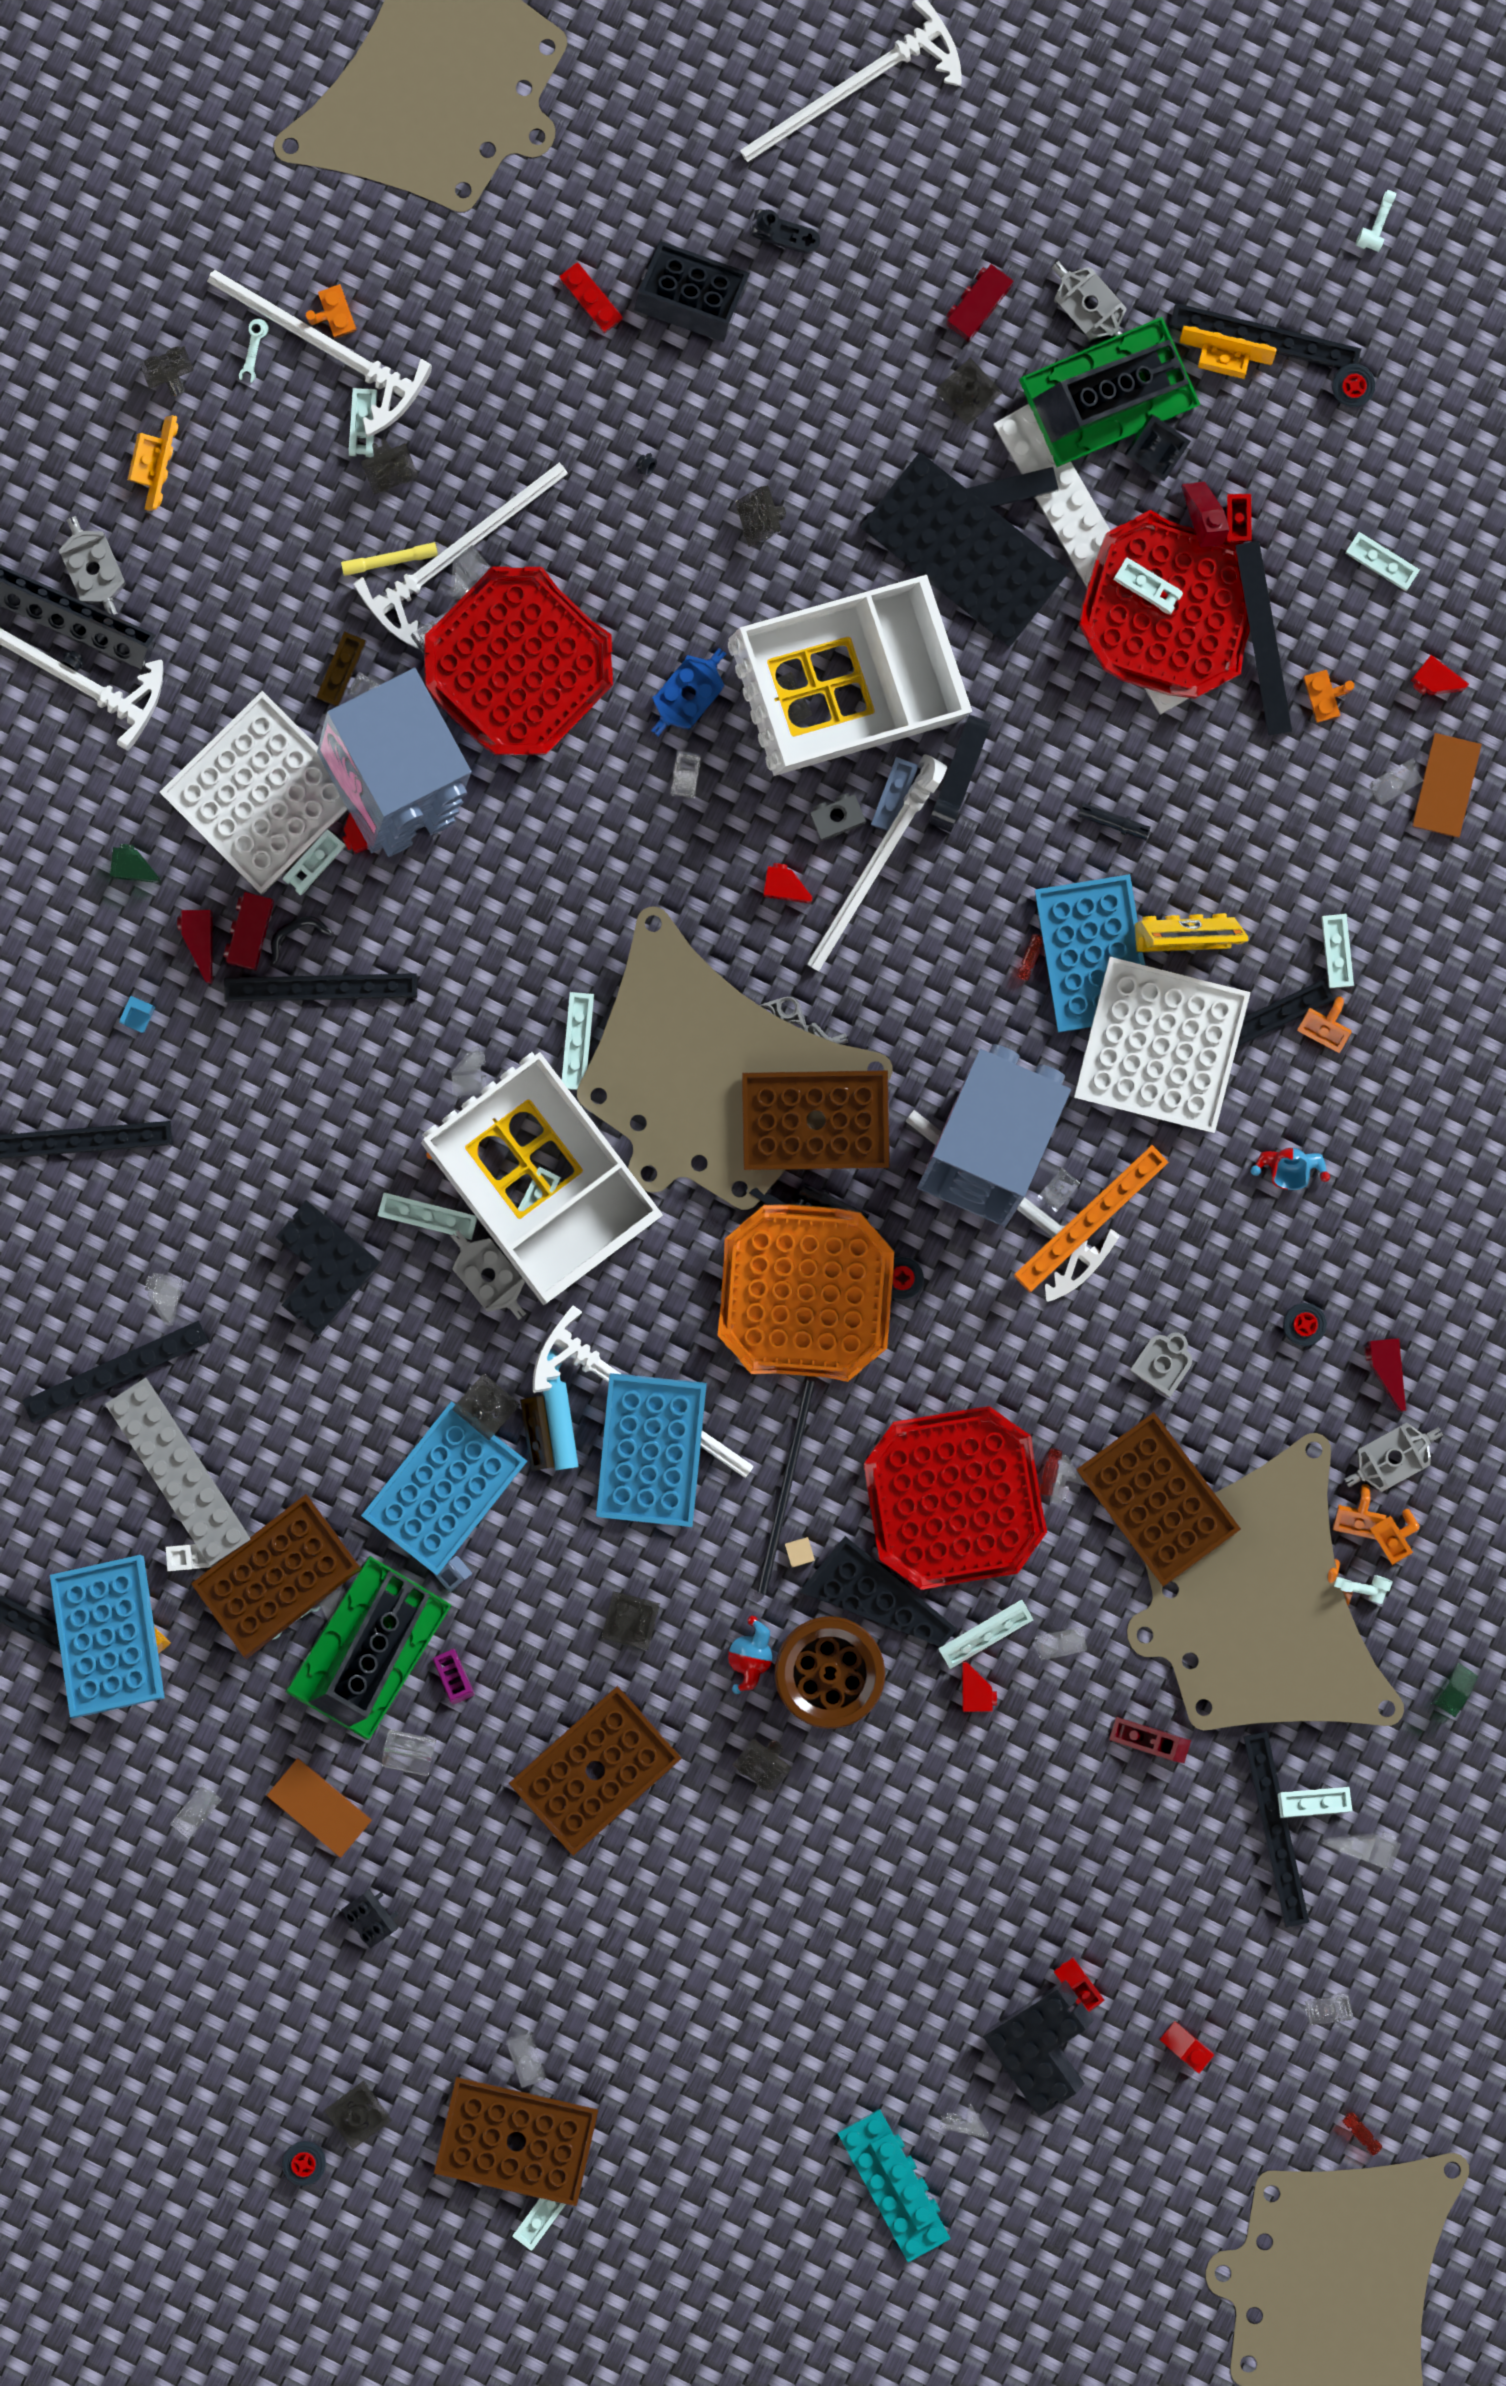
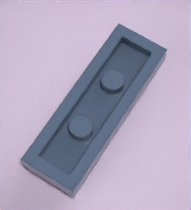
M898 757L895 758L871 826L885 831L889 830L904 805V797L909 792L919 765Z

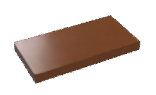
M1434 733L1412 827L1456 838L1460 837L1482 744Z
M300 1758L296 1759L266 1795L340 1858L372 1821L369 1816Z

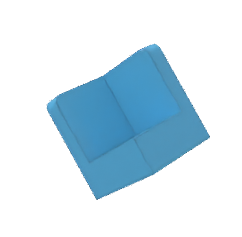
M130 996L119 1023L144 1033L155 1007Z

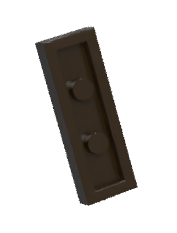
M345 631L343 632L317 693V699L335 707L341 704L367 643L366 640Z
M543 1396L520 1399L531 1471L554 1468Z

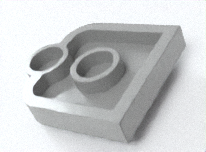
M1171 1333L1167 1337L1163 1335L1154 1336L1149 1340L1129 1371L1170 1398L1192 1365V1357L1186 1351L1188 1348L1187 1339L1180 1333Z

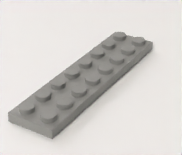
M147 1378L139 1381L105 1404L209 1566L214 1565L251 1540Z

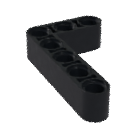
M969 714L940 795L933 809L929 825L952 832L992 722Z

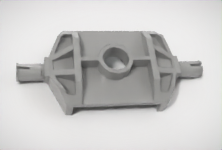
M1059 261L1051 267L1062 281L1054 302L1058 303L1086 334L1089 342L1109 336L1116 337L1122 334L1119 331V325L1127 308L1091 267L1072 273L1070 271L1067 272ZM1087 297H1094L1097 300L1098 305L1095 309H1088L1084 305V300Z
M76 516L71 517L74 525L70 518L66 521L72 531V536L59 549V553L63 558L79 599L87 604L101 603L104 605L107 613L111 615L113 613L116 616L118 613L112 601H114L113 598L123 589L126 583L103 531H83L79 526ZM92 562L100 565V570L95 575H90L87 572V566Z
M459 1230L455 1233L460 1239L455 1234L450 1237L457 1243L461 1251L452 1267L453 1271L487 1312L507 1307L508 1309L510 1308L518 1320L522 1317L518 1311L522 1316L526 1313L519 1306L516 1299L525 1283L523 1278L490 1238L470 1243L469 1241L467 1242ZM485 1268H492L495 1271V1278L492 1281L487 1282L482 1279L481 1273Z
M1402 1424L1400 1427L1357 1449V1473L1344 1478L1345 1483L1350 1488L1362 1480L1378 1491L1383 1492L1430 1466L1429 1445L1431 1444L1430 1442L1443 1436L1442 1432L1438 1433L1441 1430L1437 1427L1427 1434H1422L1410 1424ZM1393 1450L1401 1454V1461L1398 1464H1391L1388 1460V1455Z

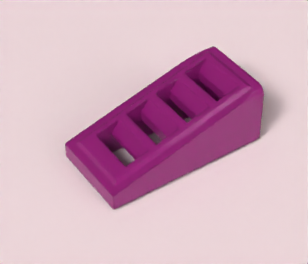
M454 1648L432 1658L449 1701L453 1705L475 1695ZM450 1659L454 1660V1663L442 1668V1663ZM455 1668H457L458 1670L457 1672L451 1675H445L446 1672L451 1671ZM461 1677L462 1681L450 1686L449 1682ZM465 1686V1690L456 1694L453 1693V1691Z

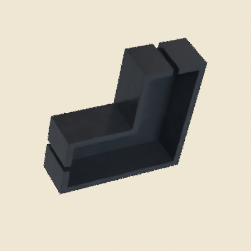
M306 1200L292 1216L296 1219L295 1222L288 1221L276 1238L312 1267V1269L281 1306L298 1320L304 1318L302 1323L318 1337H321L381 1266L382 1262Z
M1066 1980L993 2025L983 2036L1039 2117L1055 2108L1058 2103L1061 2104L1077 2094L1085 2084L1059 2046L1085 2031L1094 2019L1082 2002L1078 2003L1071 2012L1069 2011V2008L1078 1999V1996Z

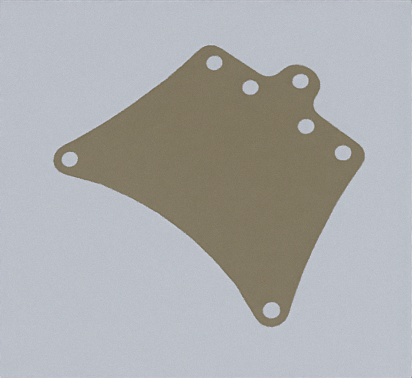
M384 0L377 19L354 58L315 105L279 133L274 141V151L278 158L288 163L330 169L367 178L409 191L451 210L465 212L475 205L501 161L507 155L518 153L533 158L546 153L552 146L555 139V126L549 117L541 111L539 98L565 52L567 37L559 27L544 18L522 0ZM550 39L555 43L556 48L551 55H544L540 52L539 45L542 40ZM521 80H527L532 85V91L527 96H521L516 91V85ZM534 129H541L545 133V141L540 145L532 144L529 140V134ZM294 138L297 140L299 148L296 153L288 154L284 152L282 144L285 139ZM484 142H491L495 145L496 152L493 157L485 158L480 154L479 149ZM461 182H466L471 186L472 192L467 198H460L455 193L456 186Z
M648 907L642 910L636 920L630 953L618 995L601 1041L577 1088V1098L583 1107L618 1130L632 1142L633 1155L628 1169L645 1191L654 1193L663 1191L675 1179L686 1177L736 1208L745 1210L753 1208L760 1201L749 1194V1192L754 1188H758L765 1195L786 1169L744 1170L742 1073L867 1071L868 1065L874 1061L880 1062L884 1070H888V1081L893 1071L892 1064L885 1055L837 1044L804 1031L778 1018L747 998L703 960L689 945L675 923L663 909ZM651 915L658 916L662 922L661 928L656 932L648 931L645 926L646 919ZM595 1088H602L606 1091L607 1099L603 1104L592 1102L591 1092ZM812 1111L808 1114L807 1124L810 1128L819 1130L825 1125L826 1118L822 1112ZM642 1115L645 1117L647 1125L644 1130L635 1131L631 1128L630 1120L633 1116ZM696 1155H702L708 1161L707 1168L701 1172L695 1171L691 1166L692 1158ZM647 1165L653 1166L657 1171V1177L652 1182H646L641 1177V1170ZM736 1181H743L747 1184L748 1192L744 1197L733 1195L731 1187Z
M1309 1433L1263 1466L1233 1484L1215 1492L1241 1530L1172 1580L1179 1587L1176 1597L1167 1598L1163 1595V1586L1146 1565L1153 1599L1147 1609L1139 1612L1130 1620L1127 1629L1128 1640L1137 1654L1143 1657H1163L1171 1662L1189 1720L1197 1729L1212 1730L1253 1723L1337 1721L1392 1726L1398 1723L1403 1716L1404 1704L1375 1665L1358 1632L1341 1588L1334 1587L1336 1579L1333 1583L1328 1581L1329 1570L1336 1568L1330 1535L1327 1498L1331 1445L1321 1434ZM1317 1442L1321 1445L1322 1454L1318 1458L1307 1456L1305 1449L1308 1443ZM1149 1627L1152 1630L1153 1639L1149 1643H1141L1137 1639L1139 1628ZM1186 1653L1197 1655L1199 1663L1196 1668L1187 1669L1183 1666L1182 1658ZM1201 1699L1209 1700L1212 1704V1711L1206 1716L1199 1715L1195 1708L1196 1703ZM1384 1700L1391 1701L1395 1706V1712L1390 1717H1384L1378 1711L1379 1704Z
M1447 2153L1402 2164L1324 2172L1267 2171L1262 2173L1255 2185L1245 2243L1236 2250L1216 2253L1208 2262L1206 2269V2281L1209 2289L1214 2294L1230 2300L1236 2308L1230 2367L1233 2380L1240 2386H1423L1421 2324L1427 2280L1447 2215L1469 2175V2165L1466 2159L1456 2153ZM1449 2162H1456L1461 2168L1460 2175L1454 2179L1448 2178L1444 2173V2167ZM1270 2185H1274L1280 2190V2197L1275 2202H1269L1264 2198L1263 2192ZM1266 2233L1272 2237L1273 2245L1270 2249L1261 2250L1258 2248L1256 2240L1259 2235ZM1220 2265H1226L1231 2270V2278L1226 2282L1218 2281L1215 2277V2270ZM1252 2307L1259 2308L1263 2313V2318L1258 2324H1252L1246 2318L1247 2311ZM1253 2356L1256 2359L1257 2367L1254 2371L1247 2373L1241 2369L1240 2362L1243 2357Z

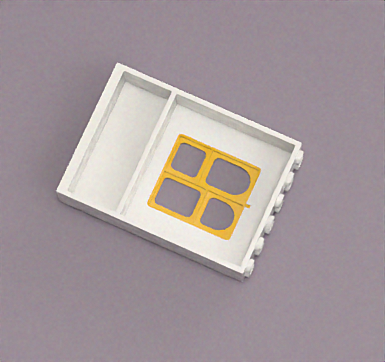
M927 575L740 627L729 638L728 649L730 654L735 657L737 663L735 666L736 673L739 679L742 678L744 684L743 694L745 700L750 702L752 709L750 712L751 719L755 725L757 724L759 743L761 747L765 748L767 754L766 764L768 769L772 770L774 776L960 722L972 712ZM842 645L846 646L854 672L824 682L818 681L810 659L811 654ZM799 659L808 682L807 686L796 690L783 689L776 680L775 673L777 667L783 662ZM857 683L861 688L867 708L865 711L843 716L840 713L834 690ZM818 693H822L825 696L831 714L830 721L807 728H800L791 723L788 717V709L793 701Z
M531 1052L519 1062L521 1066L515 1070L514 1067H511L500 1076L502 1081L498 1084H495L493 1081L484 1087L481 1091L482 1096L478 1099L472 1096L461 1106L463 1110L458 1114L454 1110L442 1120L444 1124L438 1128L434 1125L422 1135L424 1139L421 1144L544 1305L663 1216V1214L540 1052L536 1055ZM520 1112L532 1114L544 1129L541 1135L524 1147L519 1146L509 1131L511 1118ZM487 1136H496L502 1139L519 1161V1166L501 1180L494 1179L477 1153L479 1142ZM548 1141H553L574 1168V1173L557 1185L552 1193L549 1191L551 1186L542 1175L540 1177L537 1175V1168L530 1160V1155ZM528 1174L542 1191L543 1195L527 1209L519 1211L505 1193V1189L522 1175Z

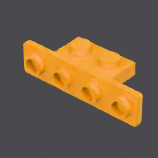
M1183 326L1179 340L1181 344L1202 348L1198 368L1242 379L1245 378L1249 360L1272 365L1277 350L1275 347L1267 344L1250 342L1242 338H1234L1218 332L1213 333L1189 326Z
M174 415L165 417L160 438L143 433L137 434L127 480L149 486L145 510L148 511L156 510L162 502V484L165 483L168 476L166 466L173 453L172 439L178 431L177 416Z

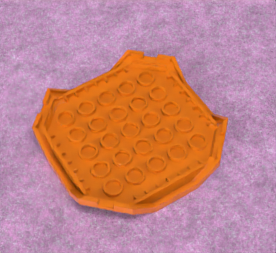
M763 1205L724 1239V1265L718 1337L732 1350L751 1374L815 1376L848 1382L887 1349L894 1250L861 1212L801 1205Z

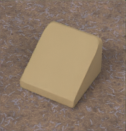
M808 1537L785 1544L791 1567L815 1561Z

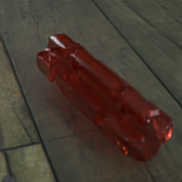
M1038 934L1032 935L1029 942L1030 946L1027 947L1021 962L1022 966L1019 967L1016 974L1022 980L1027 981L1032 972L1030 970L1033 969L1040 952L1039 947L1043 945V937Z
M1054 1448L1049 1450L1047 1457L1049 1460L1046 1461L1042 1477L1044 1481L1039 1489L1040 1494L1052 1495L1054 1488L1052 1485L1055 1483L1059 1468L1058 1460L1060 1461L1062 1456L1061 1450Z
M1353 2112L1347 2114L1342 2120L1346 2127L1352 2129L1353 2135L1363 2146H1367L1366 2149L1371 2155L1374 2156L1382 2149L1379 2141L1373 2139L1372 2133L1362 2122H1358L1359 2119Z

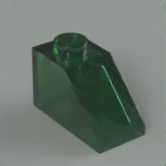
M120 844L119 848L113 847L110 877L113 879L161 883V878L138 850H134L133 845Z
M1457 1663L1431 1703L1450 1716L1456 1717L1469 1698L1479 1676L1460 1663Z

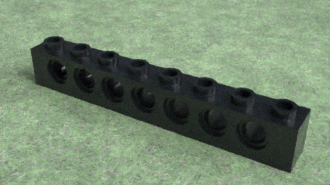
M0 565V607L11 610L140 669L144 667L151 657L156 634Z

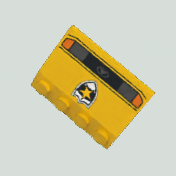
M1224 913L1213 914L1212 918L1204 919L1203 914L1189 915V919H1180V915L1165 916V920H1156V916L1142 917V921L1135 923L1136 952L1230 949L1232 944L1248 942V935L1234 917L1227 918V914Z

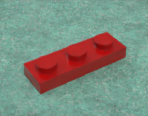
M578 262L559 276V279L604 334L623 319L622 315Z

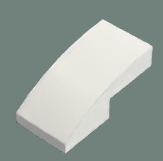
M196 1544L166 1547L167 1571L214 1566H209Z

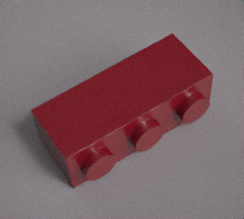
M992 264L987 269L983 267L975 277L977 280L976 284L972 288L968 286L960 297L963 299L958 307L953 305L946 315L949 318L946 325L968 342L972 340L1013 286L1014 281Z
M244 892L243 897L238 898L236 911H239L238 918L232 921L230 934H233L231 944H226L224 957L227 958L226 962L228 964L257 971L275 902L273 899Z

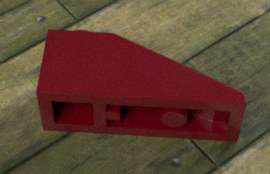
M1206 482L1182 484L1181 488L1200 548L1223 545L1230 529L1222 506Z
M181 910V916L177 917V929L181 930V934L205 982L213 984V912L211 910Z
M1399 1338L1367 1341L1368 1346H1364L1365 1360L1369 1361L1370 1367L1397 1410L1406 1411Z
M1119 1717L1115 1719L1109 1739L1179 1763H1185L1191 1743L1189 1739Z

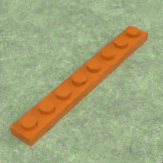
M1151 1145L1013 1276L1031 1293L1169 1162Z

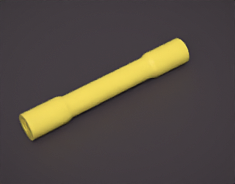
M433 542L383 555L341 562L344 576L379 567L438 556L436 543Z

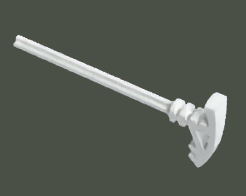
M914 0L912 2L913 7L928 20L923 23V30L915 28L914 36L906 34L904 36L905 42L897 40L894 42L895 47L891 51L741 149L740 152L747 162L751 161L900 61L908 63L911 61V54L915 56L920 55V48H923L941 62L936 66L935 70L949 74L944 79V83L961 86V67L955 44L929 1ZM940 36L949 54L943 52L931 41Z
M214 270L209 275L208 283L365 375L367 383L370 384L375 381L377 389L385 387L382 406L378 408L375 405H371L373 420H369L366 417L363 418L367 437L379 433L398 420L416 399L430 376L432 365L421 359L414 381L408 378L400 380L398 372L390 374L391 368L383 367L381 369V362L376 361L372 363L218 271ZM393 393L402 397L399 404L392 411H389Z
M560 462L413 575L405 574L404 582H394L396 588L393 590L390 588L385 589L387 595L384 597L378 595L372 599L363 577L353 583L354 587L374 616L390 633L406 644L424 651V635L426 633L417 636L418 621L416 620L412 624H408L401 601H411L410 595L412 593L419 595L422 585L568 474ZM394 607L401 625L400 629L395 627L384 615Z
M0 628V645L96 699L97 706L100 708L108 706V712L111 714L117 711L119 719L127 717V723L132 725V727L117 740V745L127 751L132 748L158 703L163 683L162 660L146 663V668L151 672L137 677L138 681L143 685L123 699V693L120 691L113 693L112 686H100ZM151 692L144 710L135 706L137 702Z
M926 754L923 755L919 762V765L922 767L921 772L910 787L908 794L905 795L902 809L809 959L807 965L815 970L820 971L915 813L921 810L930 793H934L941 783L947 766Z
M914 1110L906 1119V1122L936 1145L942 1131ZM1025 1197L1017 1208L1019 1212L1052 1238L1065 1227L1059 1225ZM1110 1229L1101 1251L1095 1246L1088 1248L1086 1246L1088 1241L1086 1240L1072 1253L1065 1275L1062 1276L1058 1272L1054 1273L1056 1286L1051 1287L1049 1284H1045L1046 1301L1064 1296L1081 1285L1102 1263L1120 1235ZM1079 1258L1089 1267L1076 1280H1072L1071 1277Z
M572 1306L560 1320L538 1355L533 1373L534 1393L550 1390L552 1384L547 1382V1380L557 1379L560 1372L555 1367L570 1357L574 1358L573 1364L575 1366H578L580 1363L583 1365L582 1370L585 1373L593 1371L608 1383L610 1373L621 1374L603 1362L599 1357L598 1351L591 1353L588 1344L582 1347L580 1345L581 1339L578 1337L574 1340L571 1339V1333L565 1328L582 1314V1311L575 1306ZM554 1344L563 1352L548 1361V1353ZM702 1431L701 1447L746 1478L753 1466Z

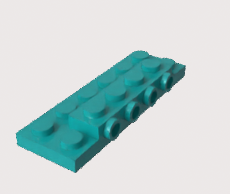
M880 2109L837 2132L907 2262L916 2259L951 2239L937 2214L941 2211L934 2198L930 2200L926 2194L929 2188L923 2177L918 2179L914 2170L917 2169L914 2160L911 2155L906 2157L902 2148L906 2147L899 2134L894 2135Z

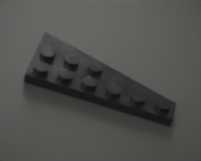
M844 1536L799 1591L939 1647L944 1646L957 1630L954 1625L846 1536Z

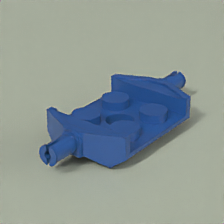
M718 648L708 660L689 655L685 657V660L669 680L652 697L661 717L653 729H651V732L659 737L663 730L670 725L691 729L725 687L717 671L718 663L726 656L724 651ZM687 687L693 688L696 693L695 697L691 700L684 699L682 697L683 689Z

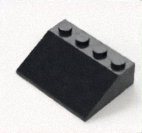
M660 241L638 291L634 311L724 342L750 273Z

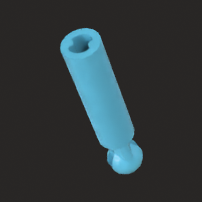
M550 1349L547 1360H552L560 1353L557 1350ZM561 1363L560 1365H558L557 1367H555V1369H556L558 1372H559V1368L561 1367L562 1363ZM559 1375L557 1379L547 1380V1382L552 1384V1387L548 1391H543L555 1470L579 1467L567 1387L565 1382L560 1381Z

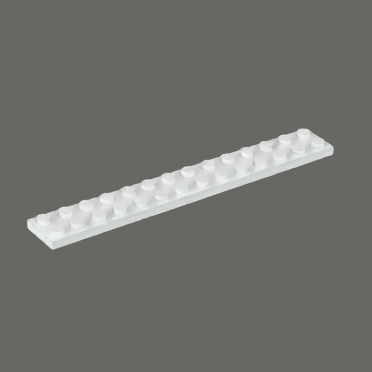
M1027 404L997 421L993 426L1021 474L1049 467L1054 468L1059 491L1037 496L1035 499L1085 586L1088 587L1094 562L1103 538L1111 530L1072 463L1069 462L1056 467L1030 405ZM1145 688L1160 715L1189 699L1169 696Z

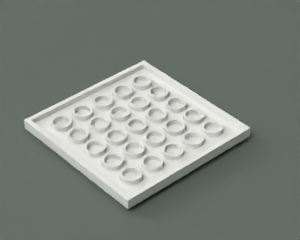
M263 691L160 791L185 819L261 895L348 810L317 754L318 746Z
M1109 957L1074 1098L1215 1133L1251 992Z

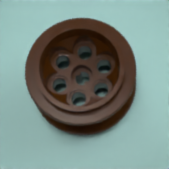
M819 1617L799 1625L786 1637L777 1654L775 1680L783 1703L794 1716L815 1727L835 1729L856 1723L874 1708L883 1691L885 1665L878 1645L864 1628L840 1617ZM830 1641L833 1643V1653L824 1655L820 1651V1646L823 1642ZM852 1651L856 1654L857 1659L854 1664L847 1665L843 1662L842 1657L845 1652ZM804 1656H811L814 1659L815 1663L811 1669H804L801 1666L800 1662ZM828 1666H832L837 1670L834 1673L835 1678L832 1680H828L823 1676L826 1673L825 1668ZM856 1676L859 1679L858 1687L855 1689L847 1688L845 1685L847 1677ZM808 1680H812L817 1684V1690L812 1694L806 1693L803 1689L804 1683ZM830 1690H835L840 1695L839 1700L834 1704L827 1702L825 1699L826 1693Z

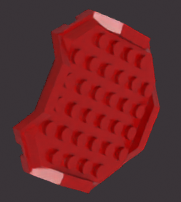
M1152 510L1107 532L1094 562L1079 626L1103 670L1127 683L1169 696L1193 699L1239 676L1250 632L1235 546L1244 544V542H1227L1226 537L1223 545L1200 548L1193 528L1170 522ZM1126 557L1183 592L1180 600H1176L1173 605L1175 608L1171 614L1164 613L1156 605L1113 580ZM1164 591L1160 595V597L1164 600H1166L1168 594Z
M491 567L452 609L424 635L425 686L439 706L476 742L494 755H546L613 686V667L611 661L612 634L584 614L555 585L543 567Z
M990 1406L895 1421L864 1462L879 1560L921 1590L1018 1574L1047 1533L1034 1461L1032 1437Z

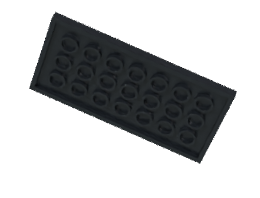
M921 452L916 455L860 527L920 576L927 575L931 585L1009 647L1012 646L1070 573L1067 568Z

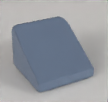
M455 1556L445 1565L438 1576L434 1575L450 1593L466 1580L472 1572L458 1556Z

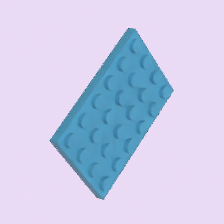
M1130 874L1034 890L1058 1033L1092 1027L1109 957L1145 965L1143 952H1136L1135 923L1138 922Z
M610 1373L596 1517L693 1527L707 1383Z
M451 1401L361 1516L438 1576L527 1463V1460Z
M137 1555L50 1575L70 1717L77 1718L164 1699L144 1556Z

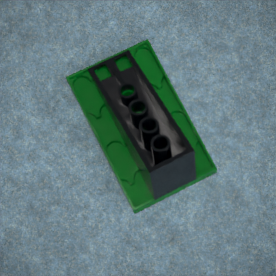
M1163 317L1018 379L1038 426L1043 433L1049 451L1053 456L1056 467H1060L1138 433L1150 414L1155 415L1162 421H1166L1201 405Z
M371 1556L361 1566L362 1569L357 1573L350 1587L343 1595L325 1628L318 1636L285 1691L287 1694L366 1740L371 1738L452 1606L450 1603Z

